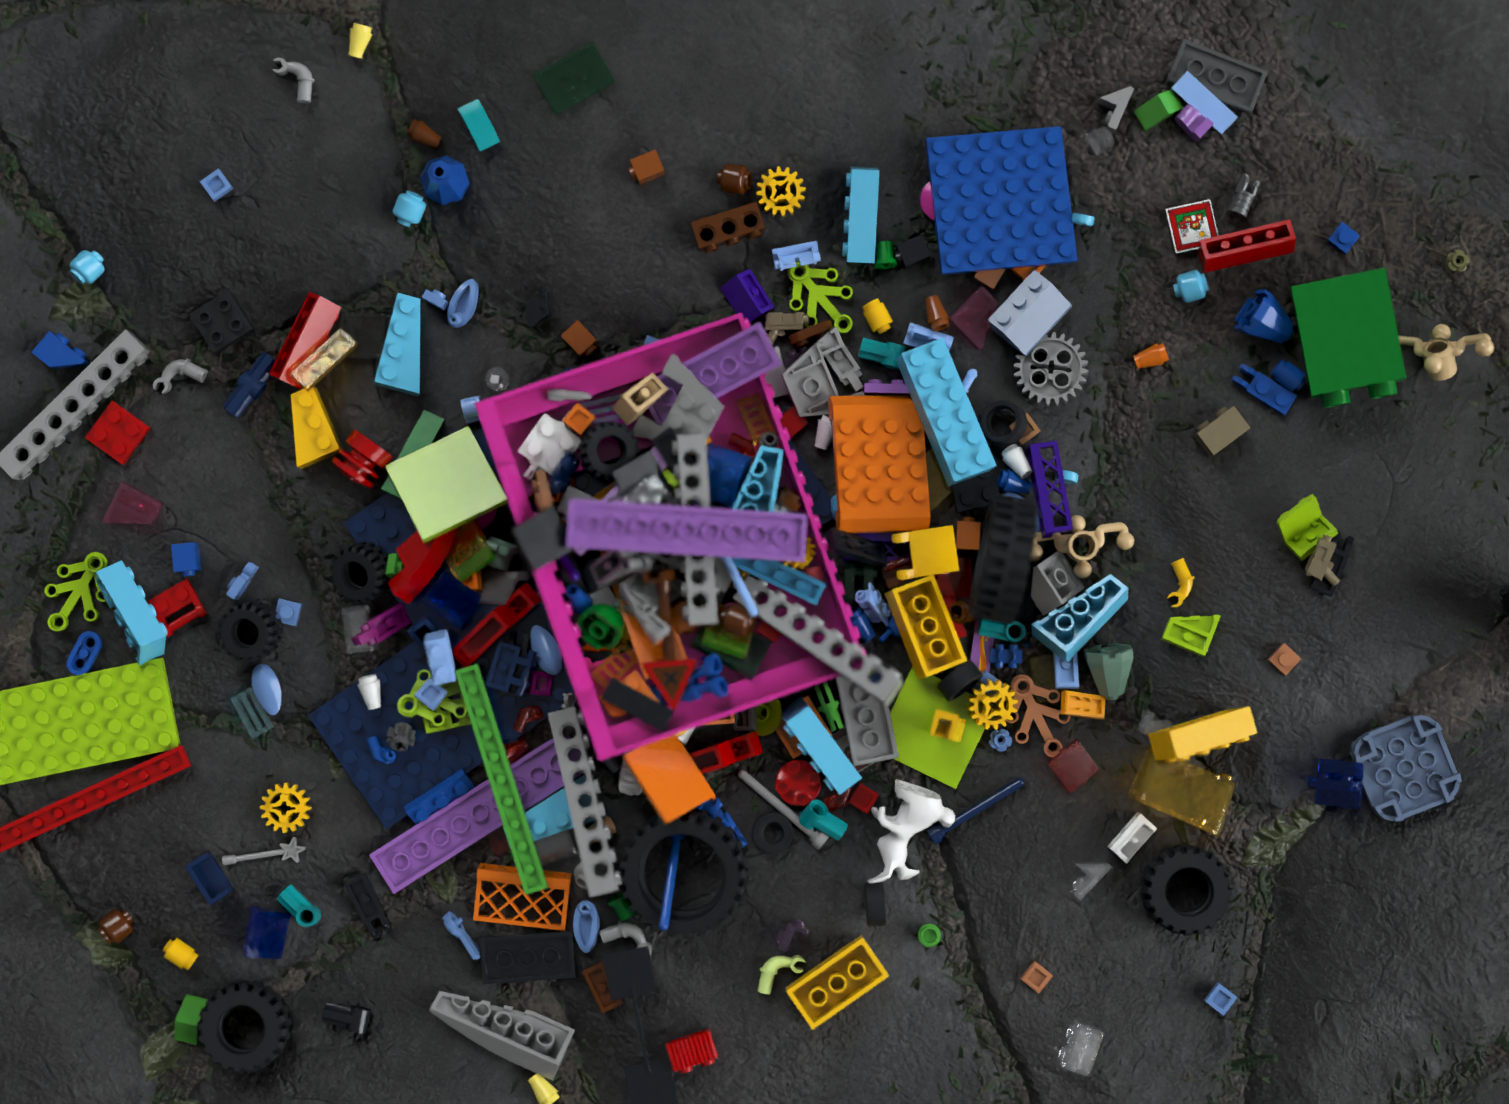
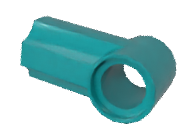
M863 337L858 357L881 363L882 366L900 370L896 359L901 353L906 351V347L892 342L882 343Z
M980 619L978 635L1015 643L1022 640L1026 634L1024 625L1018 621H1013L1011 624ZM1011 626L1018 628L1019 635L1017 638H1012L1009 635L1008 630Z
M812 800L799 814V821L803 827L807 829H814L816 827L837 841L842 838L848 826L847 823L830 814L827 806L820 800Z
M292 884L284 889L276 898L296 918L297 923L302 927L313 926L321 919L320 909L312 905ZM306 910H310L313 913V920L311 922L306 921L304 918Z

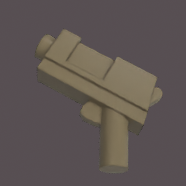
M774 312L767 313L764 316L766 319L765 330L769 331L767 336L772 346L777 336H784L786 334L785 330L805 329V324H809V315H805L804 312L789 314Z
M1323 534V537H1318L1313 555L1310 556L1305 567L1306 575L1314 576L1321 581L1324 576L1332 586H1335L1339 583L1340 579L1331 571L1334 564L1330 560L1337 544L1331 541V536Z

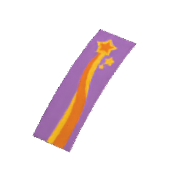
M979 618L975 620L970 661H973L982 673L984 669L988 672L990 671L989 650L993 649L994 638L978 635V626L981 619Z

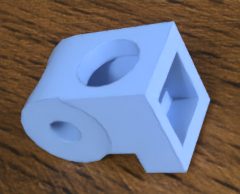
M479 395L460 400L467 424L480 421L475 406L476 402L482 401V397Z

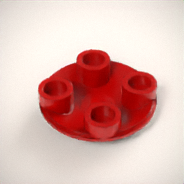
M792 760L780 768L775 784L779 796L786 803L794 806H804L815 800L821 790L822 782L820 773H817L811 763L805 760Z

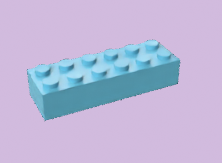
M944 338L901 353L897 357L896 362L948 487L993 469L996 463Z

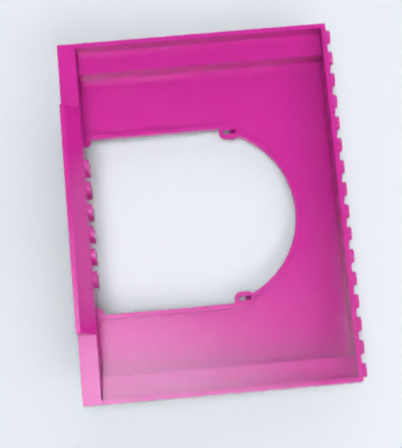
M742 313L476 402L475 406L516 525L518 526L538 514V512L533 514L528 497L532 494L531 481L523 476L531 464L527 458L517 451L544 413L552 419L561 422L567 412L571 411L576 403H578L596 417L590 427L597 423L615 421L626 425L627 429L633 431L639 417L627 425L612 409L622 395L652 372L657 377L663 374L662 372L671 354L677 355L680 361L684 363L751 327L748 318H743ZM766 372L717 398L723 404L724 409L709 436L712 439L710 443L752 457L751 469L761 447V436L767 432L776 434L779 440L776 448L784 450L778 487L784 488L787 485L797 492L796 494L800 497L799 501L802 504L798 512L800 514H807L806 537L811 538L810 544L815 545L813 551L816 554L809 565L804 567L821 566L822 572H824L823 582L827 584L822 593V599H819L817 605L765 581L769 584L767 588L773 592L776 589L787 596V602L792 605L794 602L798 603L806 610V615L811 618L813 615L817 616L825 623L823 625L830 631L834 628L844 636L842 638L849 644L853 641L859 645L857 640L860 639L858 628L856 625L852 626L850 617L853 616L848 603L845 604L842 595L845 594L841 581H836L834 575L837 572L833 559L829 560L827 551L829 546L826 538H821L819 529L821 528V523L817 515L813 516L811 507L814 506L810 493H805L803 487L806 484L802 471H797L795 465L798 462L797 455L794 449L790 450L788 441L790 436L787 428H782L780 422L782 413L778 405L774 406L772 399L775 394L771 383H766ZM559 388L590 393L592 398L584 399L583 401L568 399L563 401L547 400V390ZM649 409L642 414L655 421ZM570 428V430L572 431L573 434H575L576 436H578L579 438H581V436H580L579 434H577L575 431H573V430ZM634 436L638 438L639 443H637V447L640 450L654 446L651 441L652 439ZM605 437L599 441L597 455L601 462L605 463L620 457V445L614 438ZM577 448L574 455L575 458L579 459L580 449ZM579 459L580 463L577 470L572 472V474L586 469L581 466V459ZM545 472L547 482H549L551 475ZM555 560L533 571L599 761L841 676L783 635L779 637L775 644L756 631L762 622L757 617L752 633H747L743 638L744 641H741L740 639L742 638L739 636L733 638L735 635L730 637L726 635V632L725 635L719 633V631L722 632L721 627H723V624L721 623L703 624L697 626L698 629L690 634L680 633L681 642L687 658H696L698 660L695 669L703 664L708 655L717 654L722 663V671L717 675L699 678L697 682L702 683L712 678L723 677L728 684V695L719 698L711 693H703L699 700L690 702L680 701L664 732L629 713L613 718L598 697L604 693L612 677L621 681L637 670L644 679L634 649L592 663L590 658H584L577 640L581 638L577 624L572 625L570 616H573L569 601L564 603L562 594H565L562 580H556L554 575L558 571ZM798 566L796 567V569L803 572V569L799 568ZM761 596L757 604H765L768 601V596ZM728 603L722 605L719 609H728L731 604L737 603ZM779 609L776 616L779 618L784 617L787 609ZM798 622L794 629L797 631L803 630L806 622ZM714 625H717L718 632L715 631L716 629L711 630ZM705 631L747 645L744 658L702 644ZM818 634L814 637L813 642L820 644L824 641L825 636ZM841 647L835 648L832 656H841L844 649ZM863 647V650L861 652L867 656V653ZM860 660L854 661L851 669H860L863 666V662ZM652 679L645 681L648 686L654 685ZM668 703L663 704V705H665L666 707H668V708L671 709V707L669 706Z

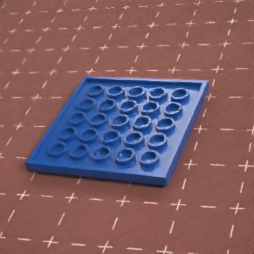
M1061 126L926 138L925 145L941 275L1076 263L1078 261Z

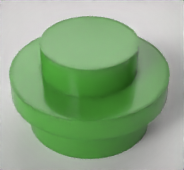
M924 924L918 931V939L922 945L933 947L939 943L941 932L934 924Z

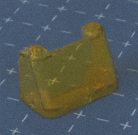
M1149 746L1127 797L1219 836L1236 783L1232 782L1233 777L1220 772L1218 776L1186 761L1165 763L1164 760L1155 761L1152 747Z

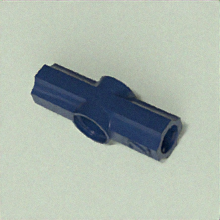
M263 352L251 369L245 371L238 379L235 390L222 407L239 419L251 402L258 399L264 392L267 381L271 377L269 373L275 359Z

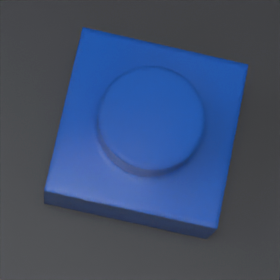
M1341 222L1326 241L1345 255L1360 235L1344 222Z

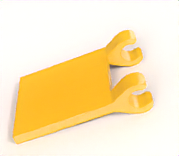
M953 525L891 535L893 543L909 541L912 569H903L896 572L897 579L907 580L932 574L959 571Z

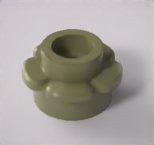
M1455 250L1448 254L1447 266L1451 271L1463 272L1466 270V266L1469 264V257L1464 254V251Z

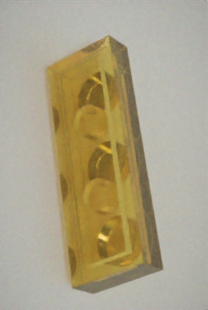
M340 328L290 373L291 377L308 392L358 347L357 342Z

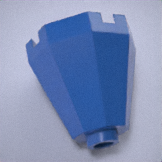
M447 155L428 161L420 176L425 196L442 206L450 202L460 201L470 184L464 165Z
M1258 289L1254 292L1257 296L1254 299L1249 297L1240 309L1235 319L1239 325H1235L1234 329L1242 334L1276 343L1287 342L1294 333V323L1273 294L1265 289Z

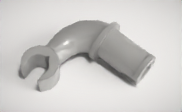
M275 58L273 61L276 64H282L283 67L278 70H272L280 76H284L288 72L297 76L296 81H298L297 101L300 103H311L312 83H315V79L312 78L310 70L301 63L286 62L283 58Z
M188 358L186 360H174L165 367L161 377L153 382V389L158 390L159 385L163 383L165 387L162 393H168L172 387L170 380L176 374L186 375L202 383L208 371L191 363Z
M620 920L618 921L619 924L600 930L603 943L629 936L635 941L637 948L648 946L651 955L652 945L646 941L642 930L636 924Z

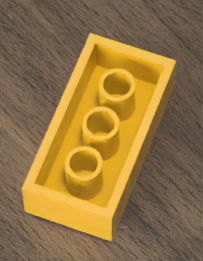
M934 574L884 593L918 680L967 661Z
M1250 706L1222 710L1148 733L1155 761L1164 760L1165 763L1188 760L1190 759L1189 756L1204 755L1210 753V750L1215 748L1216 750L1229 747L1234 742L1242 743L1250 740V735L1257 734Z
M860 935L785 988L787 994L813 1030L888 978L889 974L864 937Z

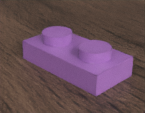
M871 379L869 383H864L863 385L865 395H910L904 380H891V384H882V380Z

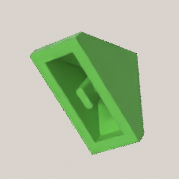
M1170 89L1154 96L1134 110V114L1144 131L1178 113L1184 106L1176 92Z
M186 994L175 1019L174 1040L198 1045L197 1036L200 1035V1030H197V1022L201 1020L199 1014L201 1009L206 1006L208 999Z

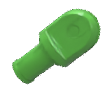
M824 681L822 683L830 703H825L820 687L816 684L815 690L821 704L818 707V711L825 714L830 731L833 732L837 730L834 721H836L839 729L845 726L837 709L840 701H834L829 685Z

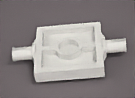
M544 413L517 451L527 458L531 464L523 476L532 481L535 471L545 470V472L552 475L559 460L568 452L574 453L582 440L572 433L570 428L563 423V420L561 422L556 421Z

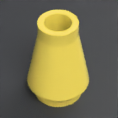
M357 23L353 24V28H350L348 55L362 59L372 36L371 27Z
M536 1073L528 1080L539 1104H553L560 1098L557 1094L558 1090L541 1075Z

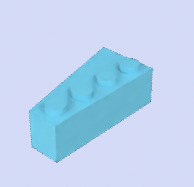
M850 167V173H846V187H849V196H845V210H848V220L844 219L843 233L848 234L847 243H843L842 256H847V262L875 263L879 169Z
M401 293L397 294L373 385L419 396V298Z
M761 445L732 508L733 510L774 512L784 450Z
M121 560L96 571V583L109 608H115L113 611L115 620L119 627H125L126 641L130 648H136L138 655L135 659L140 666L165 653L166 635L168 633L164 624L157 621V614L152 604H147L144 599L146 596L143 588L140 585L137 586L134 582V574L129 566L125 567Z
M1110 574L1086 589L1085 593L1077 598L1070 599L1066 605L1058 610L1051 611L1047 617L1031 624L1032 635L1068 663L1128 600V587Z
M801 696L782 710L781 717L786 722V725L783 726L791 738L794 735L798 738L800 742L796 745L804 755L810 754L813 758L810 762L817 773L822 771L827 778L823 781L831 791L836 789L839 794H842L862 779Z
M586 774L575 780V783L578 785L585 783ZM565 787L525 812L534 841L574 828ZM584 795L580 799V805L583 808L590 806L592 802L590 795ZM588 818V819L586 820L585 824H586V823H589V822H592V821H595L596 819H595V818Z

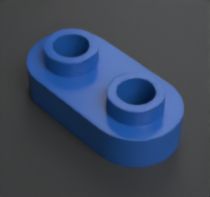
M87 631L79 636L67 659V668L72 674L83 675L92 668L103 646L102 637L98 633ZM91 638L95 641L93 647L88 645V641ZM80 659L84 661V666L82 668H80L77 664L78 660Z

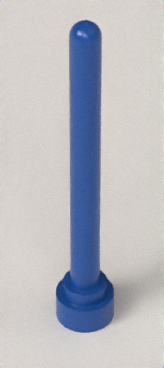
M687 834L670 836L672 842L659 928L663 931L669 925L681 840Z

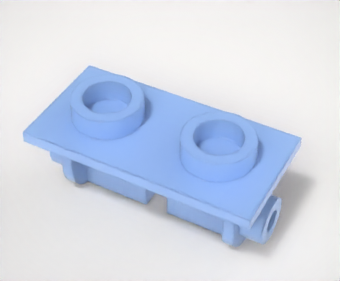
M817 241L772 249L775 269H780V271L796 267L797 261H800L801 266L813 263L815 265L818 261H821Z
M910 322L903 344L917 348L944 338L946 346L950 350L953 337Z
M869 582L868 590L857 591L855 600L862 609L864 608V612L871 622L879 623L883 621L887 627L888 617L891 616V609L889 604L885 603L879 590H876L871 582Z

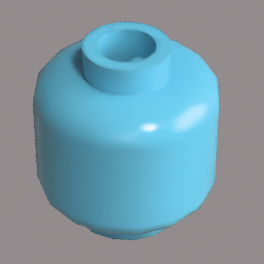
M412 191L399 194L393 208V214L398 218L397 222L410 227L411 223L418 224L426 208V203L423 201L424 197Z
M82 250L70 262L71 270L69 273L80 284H92L104 272L105 268L102 264L104 259L96 251L91 253L87 250Z
M1198 270L1179 274L1177 276V284L1173 285L1176 297H1181L1185 303L1205 297L1206 291H1209L1205 274H1200Z

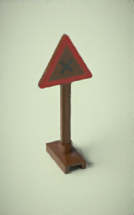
M680 569L643 573V583H656L660 617L671 629L669 634L662 638L664 661L644 662L642 665L672 710L677 709L698 662L696 658L676 660L674 654L669 592L670 581L681 578Z

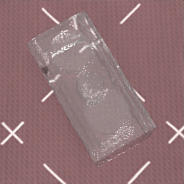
M1077 1020L1074 1025L1070 1024L1066 1034V1038H1069L1066 1047L1062 1046L1058 1056V1060H1061L1060 1065L1063 1068L1089 1077L1104 1032L1099 1028Z

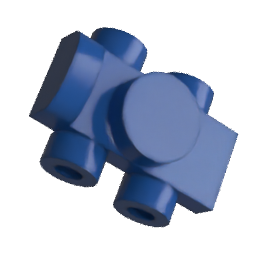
M995 644V649L989 650V662L994 663V667L1003 668L1004 663H1008V668H1017V663H1022V650L1018 649V645H1009V649H1004V644Z

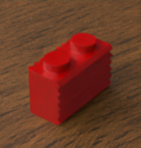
M710 1028L665 1043L673 1072L679 1071L680 1074L693 1070L692 1066L700 1063L702 1067L715 1063L714 1059L718 1058V1052Z

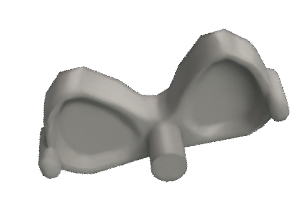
M563 693L564 704L561 705V708L574 707L577 696L573 693Z

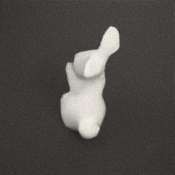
M896 779V797L903 799L897 815H885V806L880 807L879 810L877 807L871 808L872 814L879 820L881 826L889 829L891 832L880 837L877 842V847L885 865L884 871L878 876L869 879L868 883L883 882L889 879L893 870L896 871L899 880L910 879L919 874V870L908 869L905 866L909 839L915 833L930 827L936 821L941 822L943 827H950L955 821L954 812L942 805L939 794L924 787Z

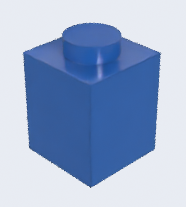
M199 543L171 545L174 572L181 573V577L195 576V571H202Z

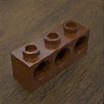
M757 202L691 222L699 252L705 251V253L718 250L717 246L724 244L727 247L740 243V239L746 237L749 240L762 236V232H765V226ZM748 217H753L756 219L757 224L754 227H747L744 224V220ZM732 224L735 227V231L732 234H725L722 231L723 226ZM710 231L713 234V238L710 241H703L700 238L701 233Z

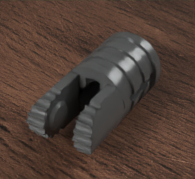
M1245 173L1241 175L1234 196L1231 199L1232 201L1227 209L1229 215L1239 219H1246L1260 185V181L1253 180L1247 191H1245L1250 179L1249 175Z

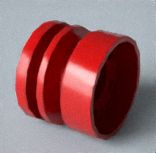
M354 429L346 440L352 451L348 452L344 449H339L338 452L346 457L343 462L334 456L331 461L338 467L341 473L352 481L371 489L374 483L366 477L370 474L378 480L380 476L373 470L374 466L386 469L385 465L389 464L394 457Z

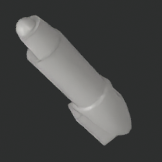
M559 388L547 390V400L563 401L568 399L583 401L584 399L592 398L590 393Z

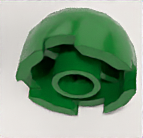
M609 604L591 605L577 620V626H580L583 633L581 638L596 650L601 648L612 650L620 642L625 631V623L621 613Z

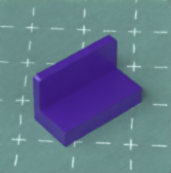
M751 269L737 274L721 287L735 313H742L743 318L747 317L749 323L774 308Z

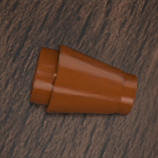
M934 295L926 298L928 326L931 327L932 331H940L947 328L950 318L938 296Z

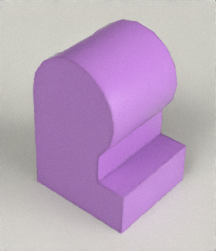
M1187 104L1175 117L1177 124L1195 143L1214 124L1208 117L1205 118L1190 104Z

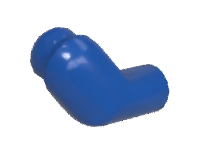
M377 735L366 739L374 760L385 764H390L395 760L396 753L391 749L381 747Z

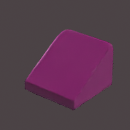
M532 670L529 678L531 683L529 689L526 688L525 693L551 696L553 675Z

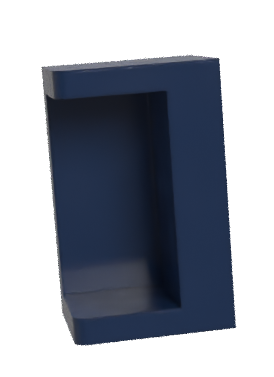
M211 852L201 855L185 866L209 905L218 902L235 891Z

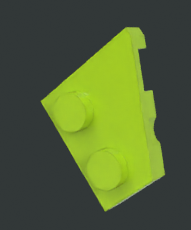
M1221 616L1170 617L1161 640L1198 656L1205 657Z

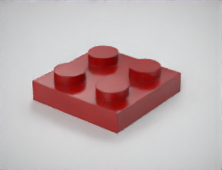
M111 401L85 438L124 465L151 427L115 401Z

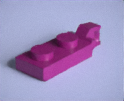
M396 603L360 626L362 632L351 638L354 646L363 645L366 642L369 646L377 644L409 625L411 620L403 603Z

